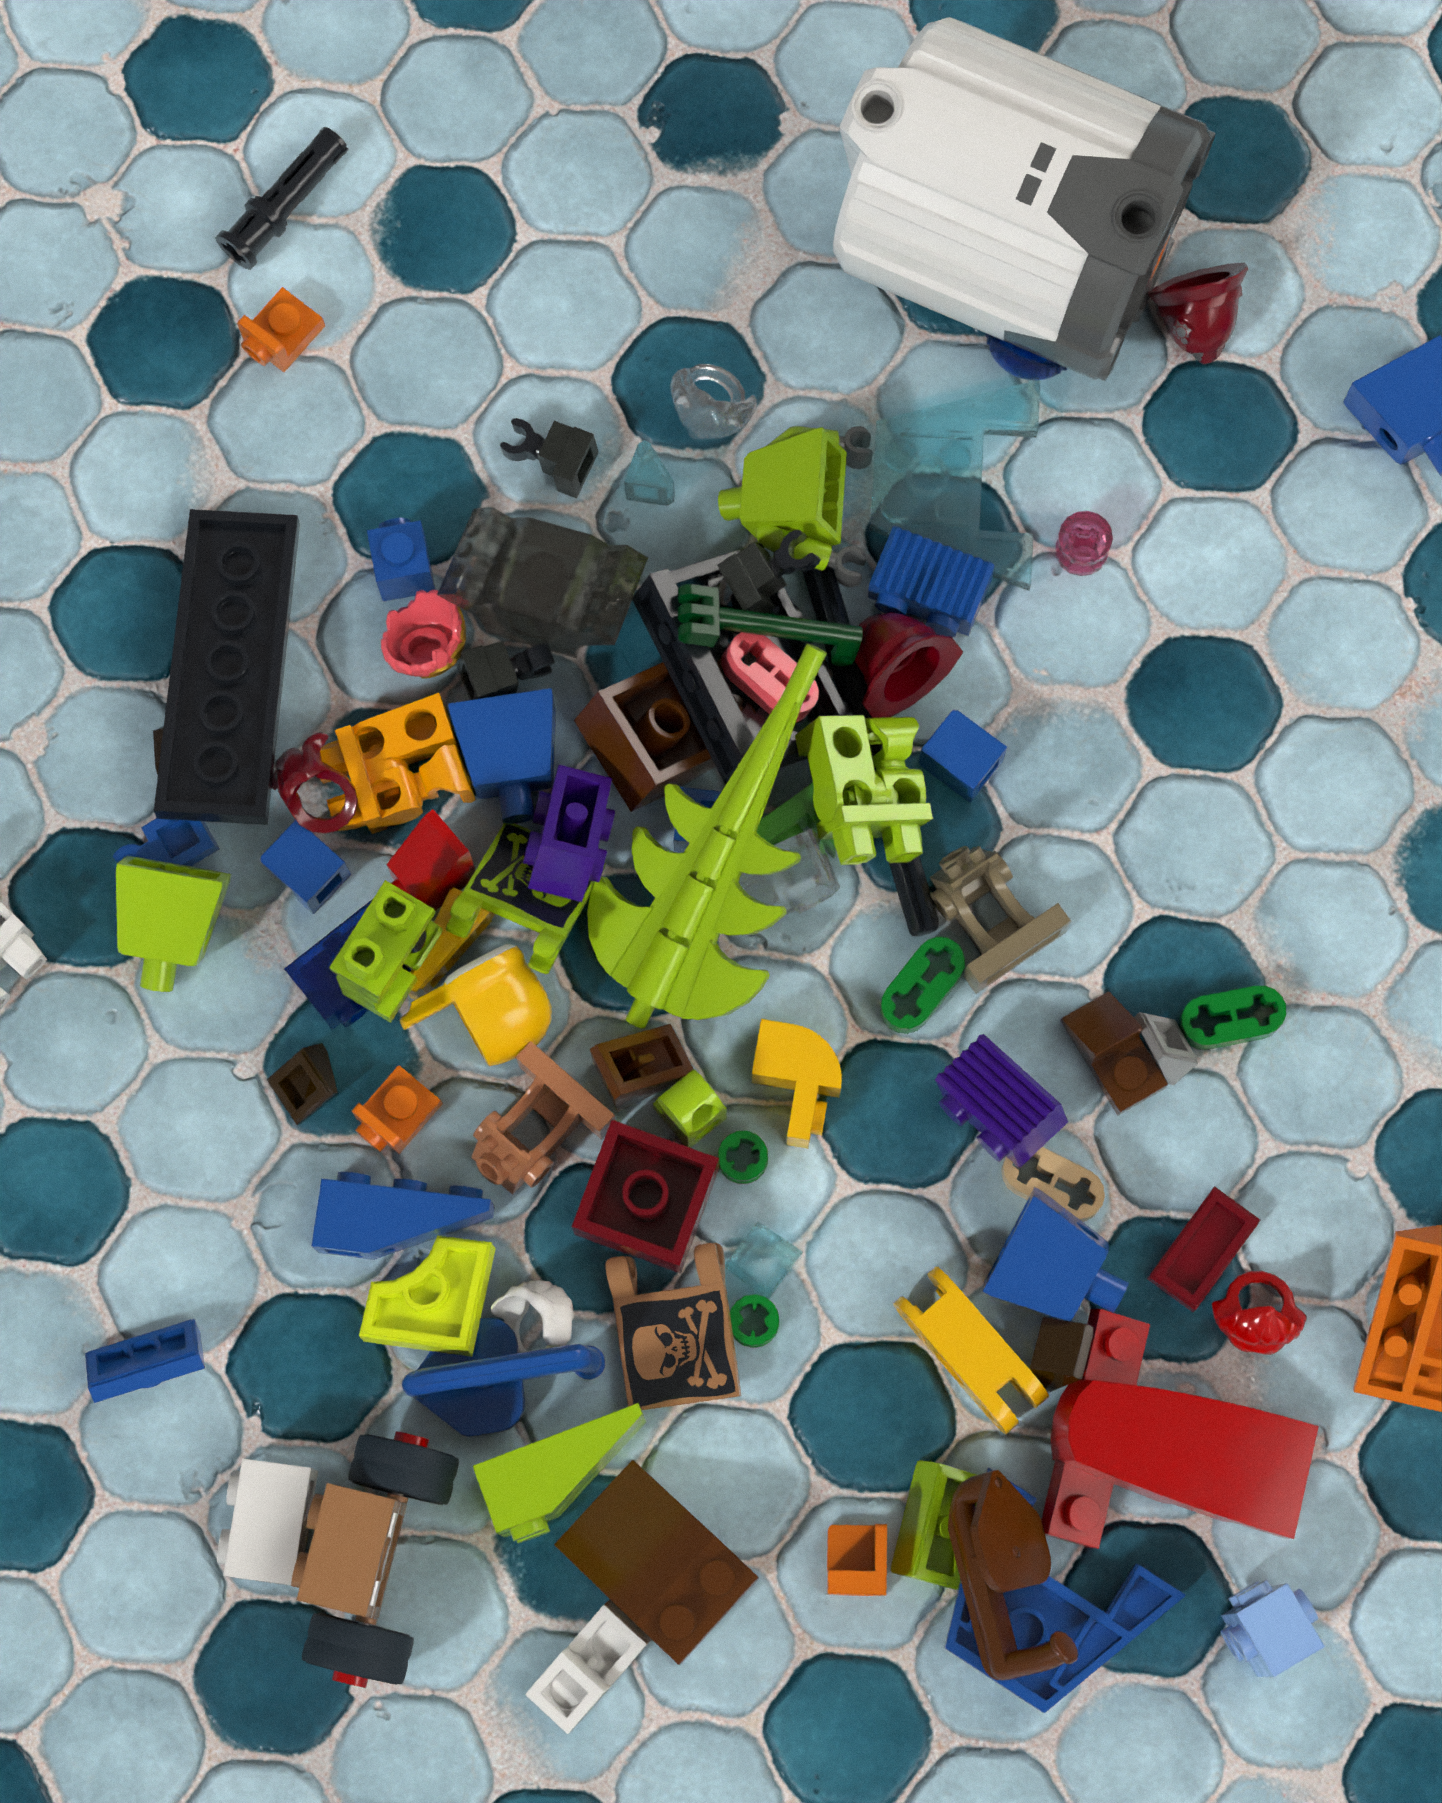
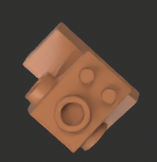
M531 1041L515 1057L519 1067L534 1080L531 1086L506 1115L502 1117L497 1111H493L481 1122L473 1134L478 1142L471 1158L476 1162L479 1171L488 1181L496 1185L501 1184L511 1194L515 1193L524 1183L528 1184L531 1188L535 1187L546 1176L554 1165V1162L549 1157L581 1122L603 1140L611 1120L616 1121L615 1115ZM532 1110H535L554 1129L539 1145L530 1151L511 1133Z

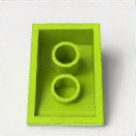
M639 1403L473 1465L496 1533L504 1538L512 1535L513 1541L522 1543L550 1532L547 1521L558 1518L646 1423Z

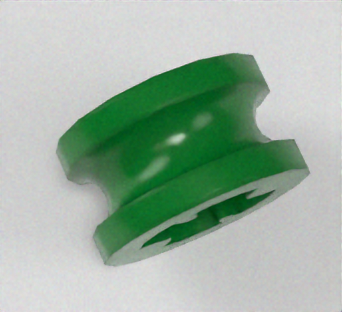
M736 1131L729 1134L721 1142L718 1149L720 1170L729 1181L736 1184H749L757 1181L764 1174L768 1165V1150L764 1141L757 1134L750 1131ZM741 1143L753 1146L751 1148L752 1155L759 1154L758 1164H748L745 1172L734 1170L735 1161L727 1162L726 1159L728 1152H737Z
M756 1294L746 1295L737 1300L730 1309L733 1337L741 1345L750 1348L763 1347L776 1336L779 1327L778 1310L773 1302L766 1297ZM752 1306L755 1313L758 1306L767 1311L768 1315L764 1319V1325L768 1330L755 1337L754 1330H752L751 1336L741 1332L739 1328L743 1325L744 1319L740 1313L743 1309Z

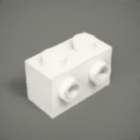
M242 1458L240 1471L232 1470L227 1488V1505L234 1506L231 1529H222L218 1543L217 1563L225 1564L223 1576L291 1586L297 1557L300 1551L306 1552L309 1528L306 1525L311 1502L315 1495L317 1470L309 1467Z

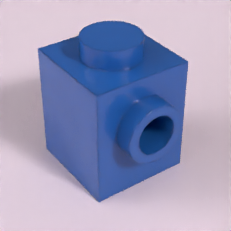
M394 518L380 523L379 528L367 530L375 579L383 602L415 596L419 590L426 592L436 590L427 540L421 520L411 522L407 518Z

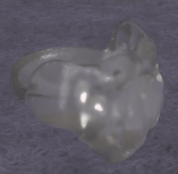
M697 364L690 369L682 368L672 376L670 387L675 410L678 412L683 426L688 430V435L695 440L721 439L738 432L751 420L755 413L756 396L751 395L745 400V390L740 381L731 372L720 366ZM706 379L715 381L728 391L731 402L715 400L705 391L698 389L695 382Z

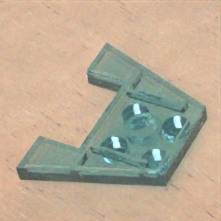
M1041 379L876 421L870 531L889 537L893 526H898L902 530H909L911 533L919 534L923 538H929L933 542H940L944 546H950L955 550L971 554L973 557H980L984 561L992 562L995 565L993 578L1030 591L1033 533L979 530L984 435L1037 438Z

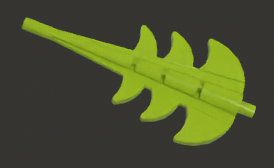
M806 644L781 698L712 808L694 801L677 784H667L665 786V805L670 821L677 832L689 843L684 853L673 852L663 847L651 836L645 827L636 826L633 829L631 851L634 867L644 887L655 897L650 907L639 906L627 900L614 888L607 877L601 876L599 883L594 882L587 910L589 939L598 962L608 975L626 987L628 993L635 998L625 1020L638 1028H646L655 1008L663 1009L682 1019L705 1020L729 1015L750 1003L763 989L769 979L770 974L768 970H755L744 967L727 957L720 949L717 941L720 934L730 936L756 934L772 927L787 913L784 906L765 904L750 896L740 885L739 879L742 872L760 875L782 872L796 865L801 860L799 853L778 848L763 839L757 833V829L801 706L827 655L820 648Z

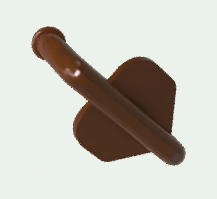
M999 1470L978 1474L961 1482L953 1493L949 1509L948 1532L985 1672L995 1680H1011L1048 1671L1064 1663L1073 1664L1077 1661L1078 1650L1073 1640L1062 1631H1056L1051 1634L1050 1641L1018 1650L1003 1594L1004 1592L1044 1583L1050 1575L1051 1556L1039 1514Z

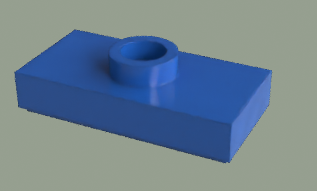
M195 1319L85 1353L88 1390L94 1403L141 1388H151L159 1385L161 1382L205 1369L201 1333Z

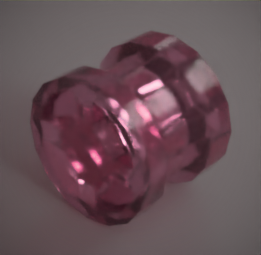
M1090 511L1076 512L1066 518L1061 524L1055 546L1056 559L1063 569L1070 574L1086 576L1092 575L1103 567L1107 561L1113 541L1112 529L1107 520L1098 513ZM1076 534L1091 536L1088 539L1078 538Z

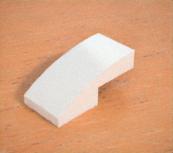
M609 1600L600 1608L569 1646L558 1655L525 1695L562 1730L569 1734L652 1639Z

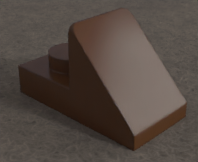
M1109 991L1061 1018V1023L1118 1116L1166 1089L1168 1083L1139 1037L1143 1031L1142 1026Z

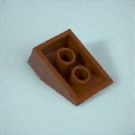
M720 659L716 664L722 676L727 677L723 672ZM664 662L598 691L574 719L575 724L605 772L612 778V783L630 812L664 797V788L667 784H677L679 787H682L716 767ZM732 694L740 711H742V704L746 700L739 695Z
M634 1460L621 1471L554 1544L678 1665L685 1661L759 1579L746 1564Z

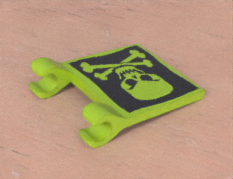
M503 823L464 891L454 901L450 911L452 917L447 923L446 931L466 938L481 908L540 933L534 942L533 954L529 960L528 967L543 974H549L564 941L591 894L594 881H588L582 902L529 889L528 885L533 866L523 864V859L531 830L515 823Z

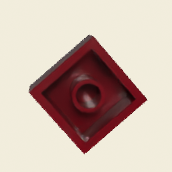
M611 1120L571 1226L574 1234L681 1273L720 1169L719 1158Z

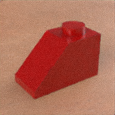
M434 809L421 819L386 864L394 879L391 884L432 907L435 911L443 905L449 890H452L453 887L462 890L467 886L476 871L469 850Z

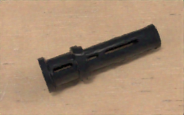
M323 127L307 148L299 154L262 197L255 196V198H250L244 205L246 212L229 231H220L215 237L220 248L238 265L251 270L257 264L256 255L273 236L280 237L286 231V226L288 225L286 219L291 212L322 180L331 167L347 153L349 149L346 147L347 144L330 128Z

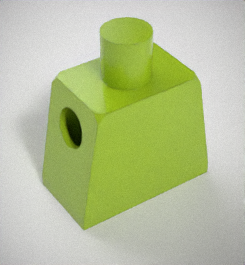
M128 855L117 863L118 952L123 955L144 958L140 987L151 991L171 992L174 988L177 964L197 966L204 958L230 883V873Z

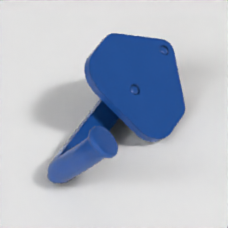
M481 1318L472 1357L430 1351L417 1370L409 1372L404 1376L402 1388L408 1396L418 1400L458 1433L474 1437L507 1431L520 1421L525 1409L523 1380L575 1372L583 1379L591 1380L602 1374L605 1368V1357L598 1348L582 1344H571L519 1353L516 1334L507 1323L496 1318Z

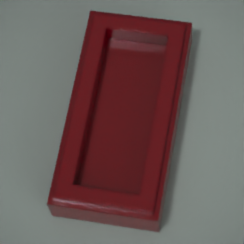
M1214 1186L1147 1279L1191 1312L1196 1311L1261 1220Z

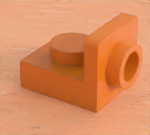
M284 287L276 293L253 320L243 315L237 322L244 340L241 346L245 352L263 366H266L270 361L282 372H285L325 327L324 320L320 315Z
M398 1065L364 1105L358 1103L351 1112L361 1122L355 1131L379 1152L388 1145L397 1154H400L443 1103L430 1090Z

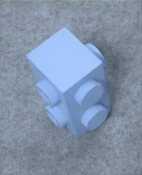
M1267 1579L1260 1583L1257 1581L1229 1597L1228 1599L1234 1608L1221 1615L1227 1628L1220 1632L1227 1647L1238 1662L1243 1659L1249 1662L1257 1677H1275L1325 1647L1312 1623L1318 1620V1616L1311 1602L1300 1588L1293 1592L1288 1583L1270 1586Z

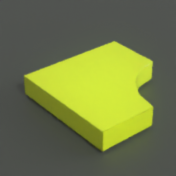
M437 1235L429 1255L414 1271L395 1280L371 1282L359 1337L363 1342L472 1357L496 1250L492 1242Z

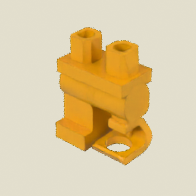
M440 693L366 719L353 727L348 725L336 729L335 733L338 740L324 745L320 750L322 762L340 773L350 776L357 794L358 802L355 815L347 825L338 831L357 829L367 825L370 832L374 834L388 829V826L412 821L423 813L422 805L424 800H432L439 797L438 790L460 794L464 803H472L476 800L446 706ZM432 757L427 763L419 767V772L413 774L409 770V764ZM320 779L323 784L331 782L330 780ZM344 794L327 799L331 817L339 813L344 806Z

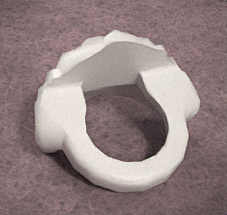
M523 1281L518 1286H512L492 1304L490 1312L495 1317L504 1319V1322L515 1332L519 1353L528 1352L520 1341L519 1328L521 1320L527 1313L530 1304L542 1317L543 1338L547 1344L546 1348L565 1346L571 1339L572 1319H574L572 1300L567 1296L563 1288L553 1285L549 1281Z

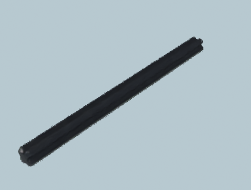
M826 566L823 571L815 568L803 571L816 619L818 621L851 625L838 581L834 575V568ZM824 644L838 693L848 703L852 716L864 715V719L872 718L862 704L867 686L861 670L855 661L845 667L833 665L831 662V651L834 646ZM883 744L870 745L872 757L882 750ZM920 856L906 863L889 862L909 933L912 936H923L936 931L939 926V920L930 896L931 893Z

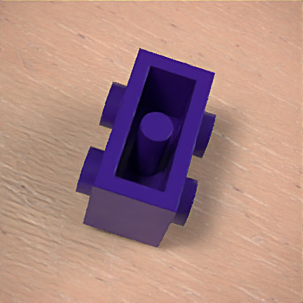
M558 765L551 792H539L532 823L541 825L542 828L540 833L530 832L524 854L523 864L533 866L528 885L529 889L582 902L588 881L599 883L607 850L598 848L599 840L608 842L615 816V810L606 808L612 778Z

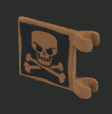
M699 1244L694 1249L695 1265L701 1285L637 1295V1268L633 1257H613L606 1261V1274L614 1303L628 1407L639 1403L641 1410L742 1396L725 1283L724 1251L720 1244Z

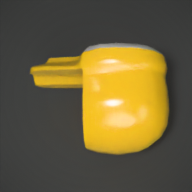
M505 944L460 967L447 976L442 986L412 1001L409 1011L399 1021L403 1029L406 1030L453 1004L488 1066H494L516 1059L515 1057L530 1041L536 1046L541 1042L552 1020V1006L541 982L533 970L528 967L524 953L517 945Z

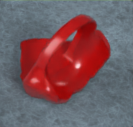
M1249 1271L1237 1276L1229 1285L1226 1297L1211 1303L1214 1319L1220 1330L1228 1337L1233 1346L1244 1352H1255L1264 1355L1277 1353L1285 1344H1289L1292 1340L1299 1337L1307 1319L1306 1314L1295 1306L1293 1293L1288 1285L1276 1275L1264 1271ZM1251 1283L1270 1285L1277 1290L1282 1298V1310L1278 1312L1272 1306H1258L1242 1310L1239 1292L1244 1286Z

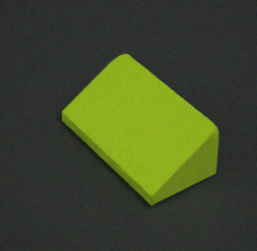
M917 1461L890 1571L892 1573L958 1590L960 1575L948 1532L949 1509L953 1493L959 1484L977 1474L941 1463Z

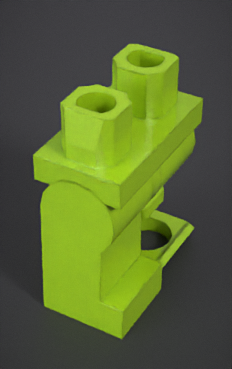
M864 715L819 716L795 735L799 756L808 757L814 785V808L818 818L821 820L816 824L819 840L834 839V845L841 865H858L876 857L873 838L880 837L883 838L886 859L890 863L910 862L923 854L920 827L932 820L933 816L930 803H926V787L923 772L920 769H909L905 765V760L911 755L913 740L919 729V724L913 717L864 719ZM883 744L882 750L872 757L870 745Z
M385 880L329 967L332 972L337 974L336 978L343 995L391 1023L418 981L417 977L403 969L402 965L404 964L414 971L418 970L443 932L440 926L431 921L436 913L435 910ZM425 930V945L420 951L410 953Z

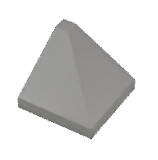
M1141 1012L1134 1016L1143 1028L1142 1035L1166 1082L1170 1085H1175L1198 1064L1197 1058L1176 1020Z

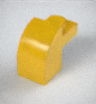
M761 1019L752 1068V1083L795 1090L786 1145L809 1149L811 1134L822 1136L827 1102L817 1101V1095L840 1098L842 1074L838 1058L827 1041L816 1032L800 1025Z

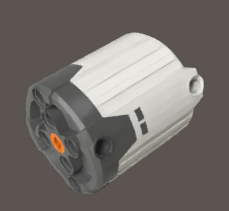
M951 17L934 21L925 25L918 33L898 68L876 67L865 70L848 105L839 128L851 178L836 224L833 252L843 271L851 276L1089 378L1106 381L1114 368L1124 338L1132 322H1139L1150 298L1148 292L1152 291L1165 265L1175 241L1171 236L1190 195L1193 180L1199 177L1206 163L1216 133L1208 130L1206 123Z

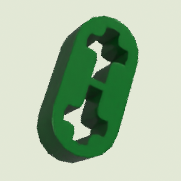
M947 937L928 939L918 948L890 983L882 996L880 1008L883 1022L889 1029L904 1034L918 1031L926 1024L957 985L964 972L965 956L962 948L955 941ZM943 952L950 954L949 967L953 970L950 975L940 971L930 984L922 979L929 970L930 961L926 957L929 953L936 957L942 955ZM915 987L923 992L915 1005V1009L919 1013L916 1018L909 1014H906L902 1019L894 1016L896 1004L892 999L895 996L904 1000Z
M1256 985L1204 995L1191 1000L1185 1006L1179 1018V1027L1188 1044L1198 1050H1210L1262 1040L1272 1036L1282 1026L1287 1015L1286 1003L1282 995L1268 986ZM1253 999H1260L1263 1007H1272L1274 1011L1267 1018L1266 1026H1260L1257 1018L1253 1017L1238 1020L1237 1013L1248 1011L1253 1005ZM1199 1009H1205L1209 1018L1227 1016L1228 1022L1216 1025L1211 1032V1037H1205L1202 1028L1193 1029L1190 1022L1197 1018Z

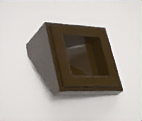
M323 1043L302 1048L267 1079L296 1125L302 1124L338 1093L328 1051Z

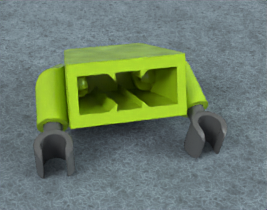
M862 426L852 427L846 432L845 437L839 436L837 430L824 429L823 427H789L765 447L747 454L743 464L742 486L723 489L719 492L718 507L721 516L726 521L740 519L741 524L765 549L773 553L780 548L783 538L789 532L801 530L807 535V539L795 547V559H802L806 555L814 553L821 559L815 569L823 571L826 566L834 568L835 578L841 585L846 587L858 586L861 583L862 575L856 571L845 569L843 564L853 562L864 566L866 563L865 553L857 546L844 547L838 553L832 551V545L841 544L846 465L853 469H864L871 464L873 451L867 448L870 446L871 434Z

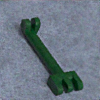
M685 584L678 588V601L682 604L678 608V620L683 623L678 627V639L683 643L714 647L720 636L721 629L830 644L834 646L831 651V662L838 667L851 665L857 657L863 636L861 626L719 607V588Z

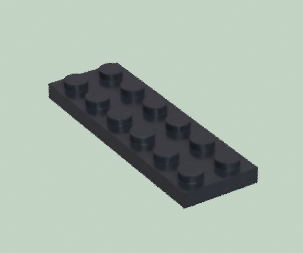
M190 509L154 803V813L157 819L268 825L300 530L298 515Z

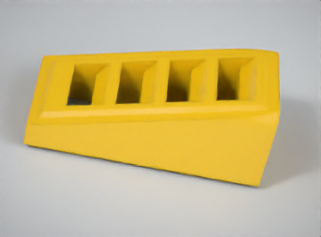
M454 887L452 890H449L434 921L443 929L442 934L422 966L416 971L412 969L410 971L418 980L409 993L410 998L414 1000L432 991L492 922L495 916L494 913L481 908L466 938L446 931L447 923L452 917L450 915L451 907L456 898L463 892Z

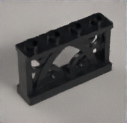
M755 542L756 544L764 548L761 543ZM745 548L673 571H669L667 568L651 573L632 597V601L725 786L766 722L769 714L733 684L728 677H723L716 664L727 648L728 630L720 629V636L714 647L710 648L708 646L683 643L678 639V627L683 624L678 620V608L682 605L678 601V588L685 584L719 588L724 577L717 564L734 553L738 554ZM785 588L770 596L775 608L769 611L768 614L803 618L801 611L792 603ZM733 593L729 596L727 605L721 604L719 596V607L742 610ZM730 631V632H733V633H735V634L741 633V632ZM766 636L796 663H798L806 644L814 646L813 642ZM824 659L814 679L819 689V699L807 715L810 722H813L819 716H852L848 703L840 697L828 674V665ZM732 694L739 695L746 700L742 704V711H740ZM806 718L802 719L797 723H803L806 720ZM792 731L780 768L808 759L807 756H799L795 735L798 732Z

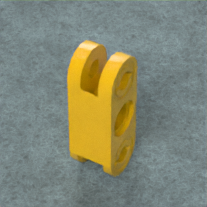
M935 1266L927 1275L936 1287V1293L941 1297L924 1313L917 1305L913 1306L903 1296H900L893 1302V1306L913 1332L992 1423L1004 1434H1007L1019 1424V1421L1008 1405L996 1393L998 1390L1010 1382L1022 1397L1035 1408L1049 1398V1394L1032 1371L950 1277L939 1267Z

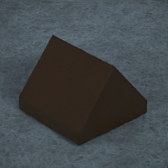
M1047 1317L1042 1318L1030 1370L1046 1390L1052 1392L1082 1379L1094 1327L1083 1323Z

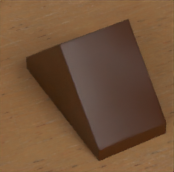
M671 1024L599 1043L590 1048L593 1064L617 1112L674 1085L693 1070Z

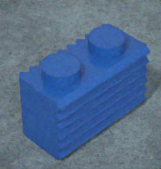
M893 526L870 580L867 598L875 600L874 606L885 614L889 612L902 615L909 613L927 620L925 626L932 627L937 634L955 637L958 632L969 636L991 583L995 565L990 561L982 560L980 557H973L971 554L963 553L950 546H944L940 542H933L929 538H923L919 534H913L909 530H902L898 526Z

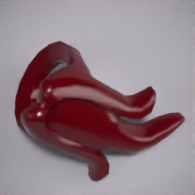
M319 732L311 735L304 741L302 751L295 747L283 752L276 760L272 789H278L280 797L300 826L311 832L325 834L338 831L350 822L355 815L358 799L355 786L349 778L322 762L320 750L329 736ZM316 776L319 779L330 780L338 784L345 795L344 806L340 812L328 818H317L307 813L297 793V790L304 782Z

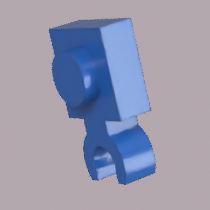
M156 818L141 827L148 842L141 846L136 844L122 846L114 853L113 858L117 863L128 855L193 866L220 848L205 821Z

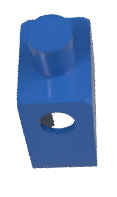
M1439 335L1352 382L1343 402L1347 409L1396 463L1400 465L1405 464L1426 453L1438 474L1442 476V337Z
M552 688L448 703L450 717L477 799L499 797L503 823L514 824L532 820L534 807L531 792L550 789L554 782L556 708Z
M1034 1187L984 1280L983 1292L1062 1320L1072 1321L1084 1298L1114 1313L1129 1283L1101 1268L1109 1252V1243L1046 1193Z

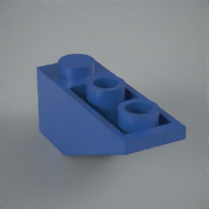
M338 1172L337 1180L321 1179L311 1246L318 1253L375 1260L435 1239L437 1235L444 1236L492 1219L495 1206L491 1199L482 1198L483 1190L478 1188L452 1185L449 1187V1194L427 1192V1183L422 1181L397 1178L393 1180V1187L371 1185V1176L354 1172Z

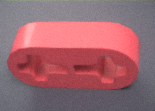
M743 632L733 638L721 657V666L728 679L769 715L781 698L797 665L791 657L766 636ZM748 652L757 658L750 666L744 664L741 660ZM815 680L801 706L796 723L808 715L819 699V689Z

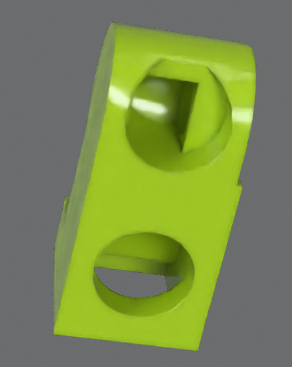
M695 1069L691 1070L660 1095L653 1103L654 1110L684 1146L690 1148L727 1119L726 1107L710 1085Z

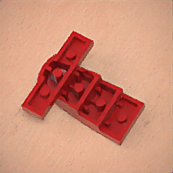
M1090 1309L1087 1325L1094 1327V1333L1083 1377L1067 1385L1060 1396L1052 1420L1050 1439L1052 1460L1055 1463L1041 1518L1045 1535L1088 1548L1099 1549L1111 1493L1115 1484L1161 1503L1174 1504L1223 1522H1232L1281 1538L1294 1539L1319 1426L1230 1402L1176 1391L1138 1386L1137 1380L1150 1324L1103 1309Z

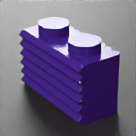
M984 1034L979 1035L976 1042L970 1043L968 1049L963 1050L960 1057L954 1058L952 1064L946 1066L942 1073H938L935 1079L943 1096L938 1101L941 1108L959 1126H963L969 1121L971 1125L981 1132L976 1137L977 1140L998 1162L1007 1157L1018 1168H1021L1068 1123L1062 1104Z

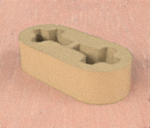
M1042 1147L1032 1157L1038 1160L1036 1169L1052 1179L1047 1184L1032 1177L1027 1184H1024L1017 1180L1019 1170L1012 1166L1013 1162L1005 1157L1001 1169L1002 1179L1007 1188L1014 1194L1028 1200L1032 1190L1036 1187L1082 1222L1094 1217L1102 1207L1105 1198L1104 1186L1099 1177L1090 1170ZM1058 1181L1070 1188H1074L1079 1181L1086 1183L1089 1186L1086 1195L1093 1199L1092 1206L1082 1203L1077 1210L1072 1209L1068 1206L1070 1196L1055 1188L1056 1182Z

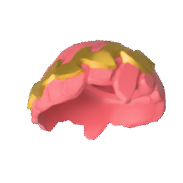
M419 590L416 592L414 600H411L407 607H401L398 611L391 610L387 614V631L382 635L381 650L385 661L396 672L414 677L419 676L422 679L432 678L451 669L460 659L461 652L464 650L466 643V623L459 605L449 594L439 593L438 590H430L428 592Z

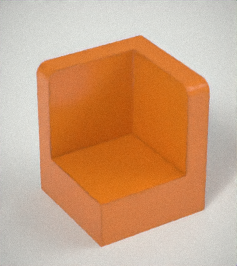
M887 1524L829 1526L827 1538V1595L886 1596Z

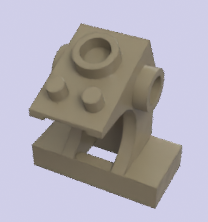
M968 846L960 847L946 855L939 862L942 869L929 877L936 888L930 896L938 911L948 922L955 918L981 953V956L966 966L963 976L976 994L1065 934L1071 922L1059 903L1036 918L1031 916L1007 887L1006 883L1013 878V875L1006 862L996 851H987L981 849L980 846L973 847L972 849H969ZM990 892L1008 918L986 932L968 906Z

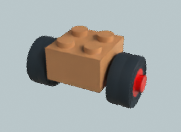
M398 1431L395 1432L394 1439L361 1434L356 1443L348 1480L360 1486L387 1492V1497L327 1483L324 1495L316 1493L311 1502L306 1526L309 1529H313L314 1534L309 1553L300 1551L297 1557L291 1586L299 1588L296 1599L298 1601L356 1615V1621L322 1613H314L311 1618L308 1637L302 1652V1660L311 1665L334 1670L332 1677L334 1681L366 1688L368 1679L395 1685L402 1684L405 1679L414 1637L373 1625L377 1624L408 1498L438 1505H447L451 1498L459 1459L453 1455L427 1448L429 1443L427 1438Z

